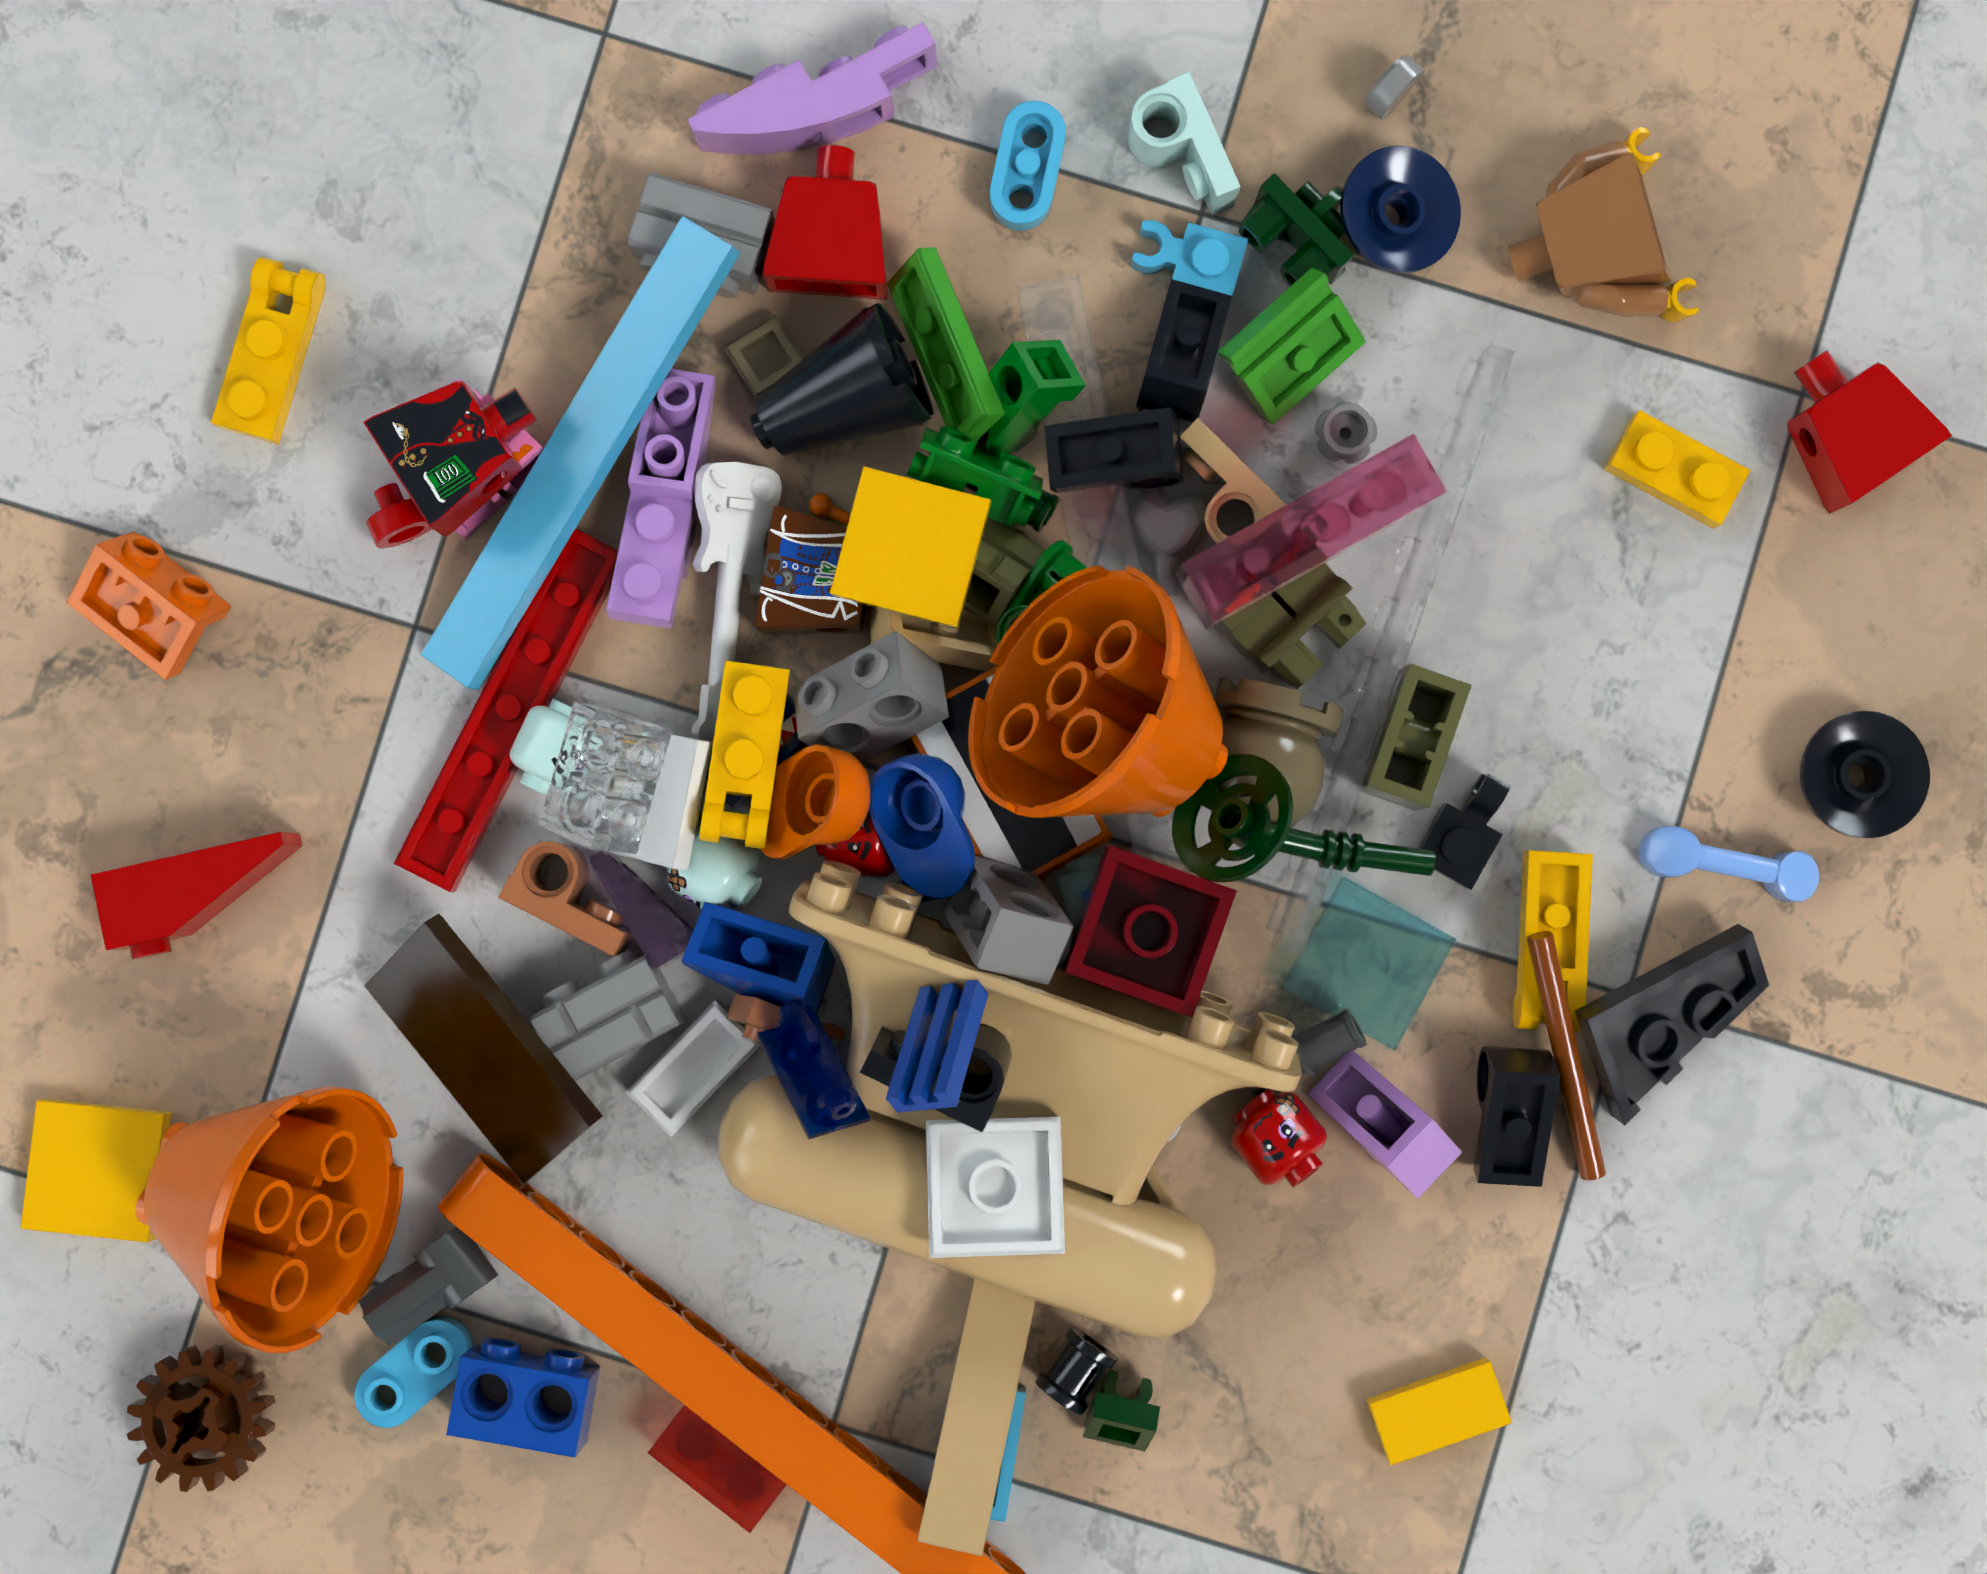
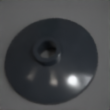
M1855 711L1831 719L1814 733L1802 755L1800 783L1804 798L1811 811L1827 827L1849 837L1876 838L1898 831L1917 815L1928 794L1930 767L1923 745L1914 732L1904 723L1880 712ZM1853 764L1861 767L1865 775L1863 784L1858 788L1851 785L1847 777L1848 770Z

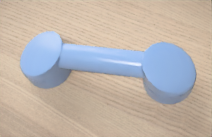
M1678 826L1652 829L1644 835L1639 845L1641 864L1649 873L1658 877H1677L1690 873L1693 869L1763 882L1767 892L1773 898L1782 902L1805 901L1814 894L1819 884L1817 863L1811 855L1802 851L1781 852L1768 858L1700 844L1697 837L1689 830Z

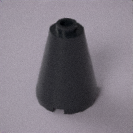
M876 303L868 308L865 307L755 398L757 412L750 415V421L758 440L765 449L768 450L775 447L781 455L785 456L922 425L924 422L932 419L931 415L934 414V408L920 368L915 359L909 360L900 344L906 340L890 313L881 303Z

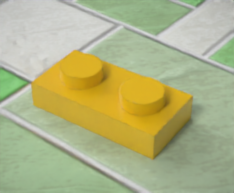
M1641 410L1632 415L1604 467V470L1712 529L1722 525L1751 471Z

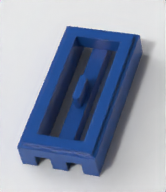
M978 979L966 981L962 991H960L955 983L943 984L939 994H937L932 986L919 988L886 1096V1100L897 1113L957 1107L988 998V992ZM957 1011L949 1041H947L954 1012ZM940 1065L941 1068L934 1091H931L938 1070V1066Z

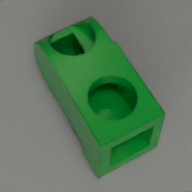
M1061 340L1012 342L988 373L1005 414L981 437L987 453L993 457H999L1001 453L1012 454L1025 447L1034 439L1037 434V427L1059 402L1073 401L1086 386Z

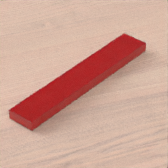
M577 529L574 530L506 643L393 864L448 892L456 891L518 770V767L510 759L511 747L531 708L541 705L549 707L552 699L555 698L611 588L618 554L617 549Z

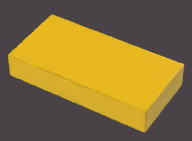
M1486 1357L1366 1399L1386 1459L1391 1466L1512 1423L1491 1361Z

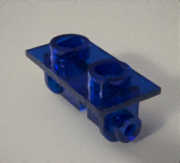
M799 999L785 1003L779 1009L781 1018L778 1021L777 1027L758 1032L757 1037L808 1140L869 1122L871 1117L813 1007L804 1005Z

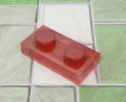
M685 1405L681 1407L648 1451L650 1456L749 1533L787 1485Z

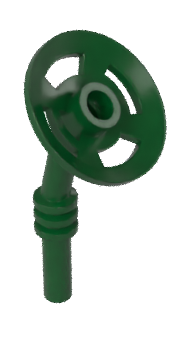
M1235 754L1228 756L1223 770L1216 777L1206 779L1189 799L1176 806L1173 815L1172 838L1178 857L1191 872L1213 882L1225 883L1246 878L1262 869L1277 852L1318 861L1319 867L1328 869L1332 864L1334 870L1342 871L1346 866L1347 871L1353 873L1358 872L1360 867L1431 876L1435 868L1436 857L1433 850L1364 841L1361 834L1353 833L1349 838L1348 833L1339 831L1335 836L1334 831L1325 829L1319 835L1290 828L1293 816V798L1290 786L1277 767L1255 755ZM1237 776L1257 777L1255 785L1247 783L1235 784L1222 791L1218 787L1223 782ZM1276 794L1279 813L1277 824L1270 823V811L1267 804ZM1251 797L1249 805L1239 798ZM1201 806L1212 811L1208 822V833L1211 842L1197 848L1195 823ZM1233 843L1241 848L1238 850H1228ZM1253 855L1255 856L1240 865L1232 867L1215 866L1221 859L1241 861Z

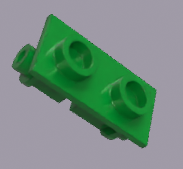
M943 426L937 432L926 427L919 447L930 453L927 456L916 451L906 475L918 481L963 492L966 483L977 486L975 495L991 500L988 518L1000 522L1007 527H1011L1013 522L1024 527L1034 507L1033 502L1024 499L1025 496L1029 495L1039 500L1042 494L1043 478L1034 475L1036 468L1029 462L1012 454L1001 453L999 458H995L975 449L977 442L959 430Z

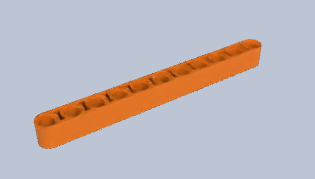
M478 1152L438 1203L437 1207L440 1212L453 1225L899 1573L1026 1574L1014 1561L987 1540L985 1541L982 1556L917 1542L927 1493L527 1182L523 1184L512 1170L495 1158Z

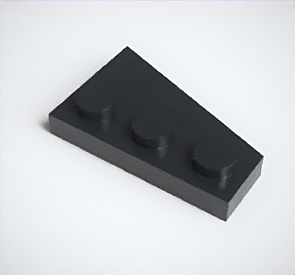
M1736 924L1575 1011L1612 1117L1624 1126L1641 1110L1636 1103L1659 1081L1667 1085L1683 1070L1679 1061L1704 1037L1715 1039L1769 986L1752 931Z

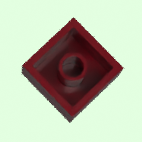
M1111 845L1105 846L1062 970L1071 975L1192 1018L1237 890Z

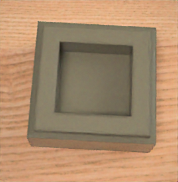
M777 314L723 346L754 399L804 359Z

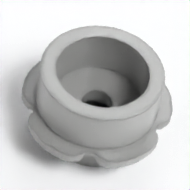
M1340 402L1336 404L1333 410H1325L1318 417L1315 424V434L1319 436L1317 447L1321 454L1330 461L1337 462L1341 459L1348 464L1360 462L1370 453V443L1376 440V423L1360 405L1352 402ZM1342 428L1350 430L1351 437L1349 439H1343L1340 436Z

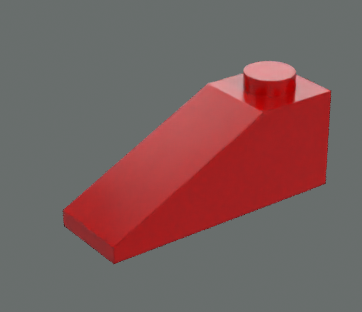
M277 832L90 874L105 949H130L132 960L172 952L170 940L193 935L301 848L300 834Z

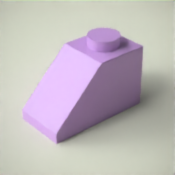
M1354 1051L1344 1054L1307 1093L1330 1118L1417 1199L1462 1153L1428 1114Z

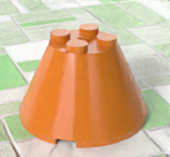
M1100 565L1088 567L1063 578L1038 596L1014 621L994 650L989 662L997 666V669L990 682L985 699L982 700L979 697H974L971 709L968 747L974 776L981 789L992 801L1017 815L1025 817L1048 818L1150 813L1156 817H1164L1176 806L1189 799L1206 779L1216 777L1223 770L1228 757L1227 748L1222 744L1223 724L1219 709L1170 597L1154 579L1130 566H1126L1125 570L1110 571Z
M341 1086L318 1087L199 1119L189 1124L177 1122L171 1125L162 1137L161 1151L153 1163L146 1188L137 1199L135 1206L136 1216L141 1223L149 1226L152 1234L222 1327L235 1340L248 1347L268 1353H288L299 1350L321 1339V1333L317 1332V1330L324 1326L337 1312L349 1315L359 1303L358 1301L367 1292L385 1259L396 1229L403 1192V1167L393 1164L392 1147L389 1137L395 1138L398 1134L390 1116L375 1099L363 1092Z

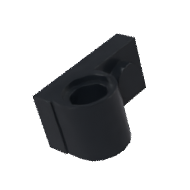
M1171 279L1136 408L1153 410L1171 407L1179 420L1193 423L1199 418L1232 298L1231 295Z
M1171 407L1044 426L1050 490L1055 493L1119 484L1128 489H1155L1173 486L1184 481L1178 416Z
M980 1024L971 1056L983 1059L988 1063L992 1071L987 1074L977 1075L967 1070L957 1107L935 1110L983 1132L1002 1091L1012 1055L1010 1044L1004 1034L994 1027ZM882 1026L859 1073L889 1087L906 1031L897 1030L893 1032ZM940 1065L938 1066V1070L931 1091H934L941 1068Z
M1482 1047L1477 1065V1096L1482 1117L1473 1168L1477 1183L1542 1187L1561 1077L1557 1064L1549 1050Z

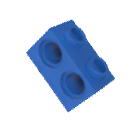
M500 1338L483 1339L482 1345H473L460 1357L446 1435L574 1458L587 1443L600 1366L585 1364V1356L583 1354L569 1350L550 1349L546 1351L545 1356L520 1352V1343ZM483 1374L497 1375L505 1382L508 1390L506 1401L494 1402L483 1394L480 1387V1379ZM557 1385L564 1388L572 1400L571 1411L557 1413L549 1409L543 1399L544 1387Z

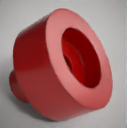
M397 483L387 484L374 491V496L381 510L370 516L366 521V525L377 548H391L407 543L432 529L426 523L411 498L404 499Z

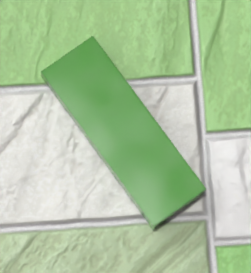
M936 247L918 248L887 282V285L945 426L959 430L977 442L990 427L1005 415V412Z

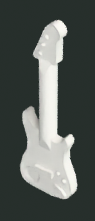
M715 462L702 465L695 474L693 484L695 504L702 526L701 544L695 555L693 567L697 572H706L709 570L710 564L718 563L708 684L701 686L699 716L691 730L694 739L708 742L714 741L725 660L735 662L743 575H746L750 583L751 594L759 596L765 563L764 544L766 532L771 524L773 507L778 506L782 491L780 477L774 470L764 466L740 462Z

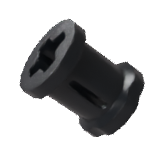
M1072 1327L1066 1335L1069 1342L1049 1372H1040L1035 1383L1056 1402L1074 1413L1083 1415L1088 1408V1404L1085 1401L1086 1397L1106 1368H1113L1118 1358L1094 1338Z

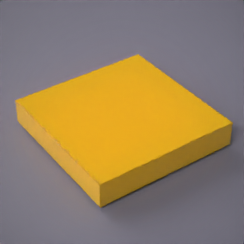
M863 466L830 594L958 629L989 514L991 500Z
M46 1098L36 1100L20 1229L138 1242L155 1240L156 1238L150 1231L149 1226L138 1220L135 1206L139 1195L146 1188L153 1163L161 1151L162 1137L170 1127L171 1112Z

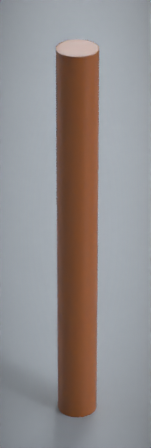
M1550 931L1536 932L1527 936V942L1554 1061L1561 1074L1559 1084L1579 1173L1583 1180H1596L1605 1176L1606 1170L1554 936Z

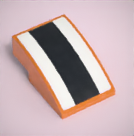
M996 666L946 693L949 717L915 734L911 739L920 754L941 758L951 765L961 778L965 790V809L962 820L972 839L975 856L1034 872L1040 879L1112 840V836L1101 815L1048 818L1025 817L999 806L981 789L974 776L969 757V721L974 697H979L982 700L985 699L990 682L997 669Z

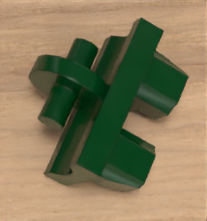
M1274 173L1260 186L1254 205L1241 222L1238 230L1242 237L1248 239L1249 245L1260 253L1266 250L1281 234L1297 249L1281 265L1279 270L1283 280L1289 286H1292L1311 268L1325 273L1329 279L1328 282L1333 284L1345 272V266L1354 256L1339 240L1346 234L1341 214L1337 211L1343 198V189L1339 185L1323 196L1307 181L1295 194Z

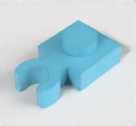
M1142 221L1139 236L1155 240L1160 247V251L1153 256L1134 252L1130 265L1134 270L1143 274H1154L1162 269L1174 271L1173 280L1233 296L1248 243L1247 238L1188 222L1184 238L1180 239L1173 237L1170 230L1158 221Z

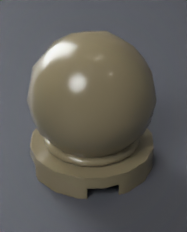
M1220 677L1214 700L1217 707L1226 711L1228 717L1222 722V744L1226 746L1228 756L1235 754L1255 755L1267 760L1281 771L1290 786L1293 798V816L1290 826L1292 828L1313 809L1323 789L1325 760L1317 741L1321 739V736L1337 737L1344 709L1328 701L1324 702L1322 710L1300 705L1303 692L1246 678H1240L1237 686L1232 680ZM1237 776L1223 782L1218 787L1222 791L1235 784L1247 783L1255 785L1257 777ZM1275 794L1267 804L1270 811V823L1277 824L1279 813L1278 800ZM1246 796L1239 799L1249 805L1251 797Z

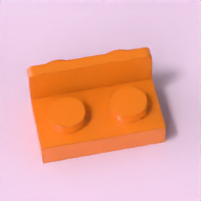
M130 532L97 543L66 602L164 680L181 673L205 627L224 619L231 608L225 600L214 593L212 586L207 581L187 572L168 557L157 542L136 532Z

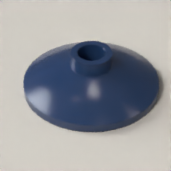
M1388 146L1364 157L1349 173L1342 190L1343 198L1340 202L1341 220L1350 243L1367 262L1388 272L1405 274L1417 272L1433 265L1448 252L1459 230L1461 205L1455 183L1447 170L1434 157L1413 147ZM1385 206H1391L1397 211L1399 215L1398 225H1394L1389 221L1385 213Z

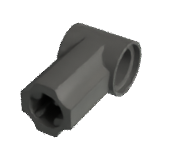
M454 1227L413 1256L416 1261L399 1273L390 1276L358 1301L363 1311V1319L374 1335L384 1340L388 1346H391L446 1306L452 1309L499 1275L479 1245L457 1227Z

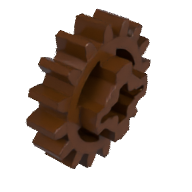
M196 1345L190 1346L179 1352L178 1361L170 1355L156 1363L154 1367L158 1376L150 1374L137 1383L136 1387L147 1398L139 1399L127 1407L128 1414L141 1418V1425L127 1433V1438L130 1441L144 1440L147 1449L139 1455L137 1462L139 1465L155 1459L160 1464L155 1478L159 1483H162L175 1473L180 1475L179 1487L182 1492H187L196 1486L200 1478H202L206 1490L212 1491L224 1483L225 1475L232 1481L238 1479L249 1470L246 1460L254 1462L267 1450L262 1442L256 1438L265 1437L275 1430L276 1423L267 1418H262L261 1411L275 1403V1397L273 1395H258L256 1387L262 1383L266 1376L261 1371L247 1377L242 1372L247 1361V1356L243 1353L226 1363L223 1361L224 1350L222 1345H215L206 1350L202 1358ZM200 1376L210 1378L207 1384L199 1388L189 1382L184 1385L178 1383L179 1380L187 1377ZM209 1401L204 1409L206 1414L202 1420L206 1428L194 1435L199 1427L197 1422L201 1417V1412L197 1408ZM207 1449L215 1455L220 1451L225 1453L223 1456L211 1459L193 1457L198 1450Z

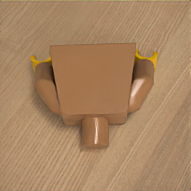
M1637 128L1623 143L1621 141H1614L1577 152L1551 181L1547 188L1546 197L1536 204L1543 234L1508 246L1512 266L1518 281L1553 270L1558 288L1565 297H1573L1581 307L1622 317L1661 315L1667 321L1678 322L1699 312V308L1696 307L1692 309L1682 307L1677 299L1678 292H1686L1697 287L1694 279H1680L1666 287L1660 284L1671 279L1642 175L1658 161L1661 154L1656 152L1651 156H1646L1639 153L1636 149L1637 146L1641 145L1651 135L1647 128Z

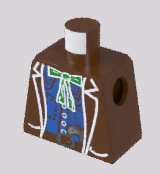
M773 507L754 625L760 633L768 635L862 633L867 604L830 594L847 528L784 507Z

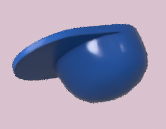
M915 753L901 756L886 763L873 775L870 782L871 795L869 813L874 828L903 881L918 893L932 898H945L954 895L969 882L975 863L972 839L962 820L965 809V790L961 778L951 765L939 757Z

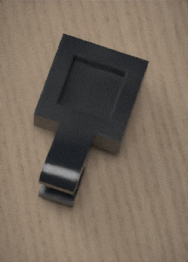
M1481 774L1461 811L1448 803L1442 804L1418 846V849L1433 850L1435 852L1434 871L1466 889H1473L1503 836L1500 832L1487 826V823L1501 806L1510 790V785L1490 774L1486 776Z

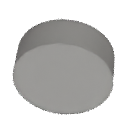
M1409 55L1401 56L1370 90L1365 98V106L1383 120L1406 97L1425 70Z

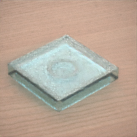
M1341 877L1281 988L1330 1016H1334L1342 1012L1343 1009L1349 1008L1363 1034L1396 1051L1456 939L1355 882Z

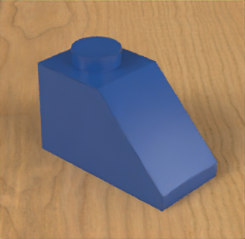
M704 902L681 960L685 966L740 995L757 997L812 1020L816 1018L836 964L827 939L708 902Z

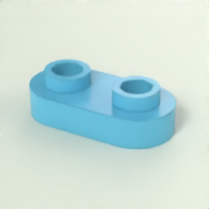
M1042 101L1023 102L1009 112L1003 125L990 186V206L995 218L1002 225L1012 230L1025 231L1037 227L1047 218L1052 207L1065 145L1066 128L1061 114L1048 103ZM1029 132H1038L1043 135L1046 141L1038 148H1030L1024 144L1022 138ZM1016 192H1026L1033 201L1028 207L1020 209L1014 207L1009 199Z
M436 1316L426 1320L411 1331L360 1376L355 1387L354 1398L361 1416L370 1424L382 1428L395 1427L407 1421L457 1378L460 1357L474 1345L469 1329L461 1321L453 1317ZM436 1342L444 1347L446 1359L443 1363H435L428 1358L426 1352L428 1343ZM379 1385H388L395 1391L396 1402L394 1405H385L379 1400L377 1396Z

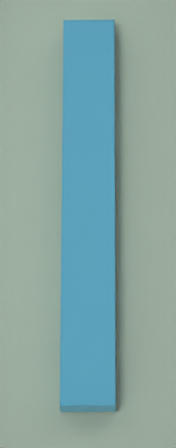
M684 216L679 220L421 653V656L467 688L479 690L739 257L741 252Z

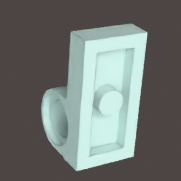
M1190 71L1168 80L1165 84L1151 89L1140 96L1133 106L1128 133V144L1134 157L1146 166L1157 168L1168 166L1186 158L1188 163L1184 164L1182 169L1186 184L1193 198L1196 201L1204 198L1211 215L1234 206L1241 186ZM1151 119H1164L1172 125L1175 133L1166 138H1155L1147 133L1143 124Z

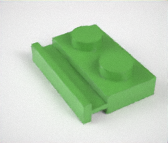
M1314 268L1308 270L1218 350L1220 357L1227 361L1233 370L1231 374L1260 418L1272 425L1366 343L1340 297L1333 293L1327 284L1329 279L1326 274Z

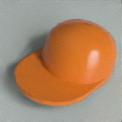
M815 744L802 749L776 767L765 849L760 850L770 858L783 860L796 855L811 845H829L850 839L864 823L870 806V783L867 770L860 760L845 751Z

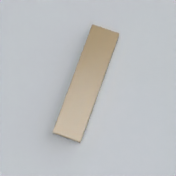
M974 1279L917 1542L978 1556L983 1555L1036 1300Z

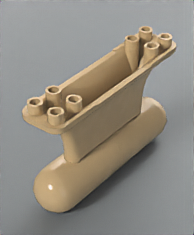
M824 860L820 873H814L812 879L804 880L794 892L789 905V914L798 922L824 936L838 952L846 970L851 991L852 1032L847 1068L841 1090L838 1091L798 1076L770 1075L751 1082L736 1094L721 1118L718 1136V1158L730 1185L755 1202L1137 1337L1166 1339L1192 1326L1210 1301L1214 1292L1218 1270L1214 1247L1202 1228L1182 1212L1138 1196L1160 1151L1174 1132L1195 1110L1211 1098L1228 1090L1244 1087L1267 1088L1282 1092H1292L1296 1089L1302 1075L1299 1055L1296 1052L1299 1043L1291 1037L1295 1025L1275 1014L1258 1012L1252 1030L1234 1024L1235 1020L1229 1016L1233 1006L1232 1002L1220 995L1204 990L1201 991L1193 1017L1191 1018L1064 972L1058 966L1049 985L976 968L953 929L942 926L939 920L917 913L923 894L918 893L910 886L897 882H886L882 895H878L877 898L855 891L861 875L859 870L841 862ZM978 979L988 992L980 1024L994 1027L1004 1034L1010 1044L1012 1055L1002 1091L989 1119L1061 1118L1065 1254L929 1258L926 1121L955 1119L935 1109L897 1113L886 1100L889 1087L859 1073L882 1026L893 1032L907 1030L920 987L932 986L937 994H939L943 984L955 983L960 991H962L966 981ZM957 1011L954 1012L947 1041H949ZM971 1056L967 1069L969 1072L982 1075L992 1071L988 1063L983 1059Z

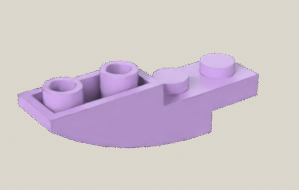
M922 22L909 30L906 26H900L886 32L875 42V48L854 59L851 56H843L833 60L820 71L819 78L813 81L810 80L800 60L786 67L784 64H775L759 72L753 78L752 85L730 96L728 93H722L709 98L698 107L697 114L687 120L700 150L732 155L772 154L798 151L832 143L866 131L893 118L894 110L890 91L937 67L936 43L925 23Z
M671 369L640 420L628 477L630 497L606 607L608 618L611 620L670 629L673 627L682 578H687L698 512L695 504L693 484L696 472L702 465L706 464L715 390L714 375Z

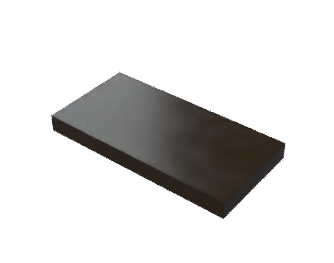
M440 914L425 921L364 985L523 1184L544 1169L603 1117Z

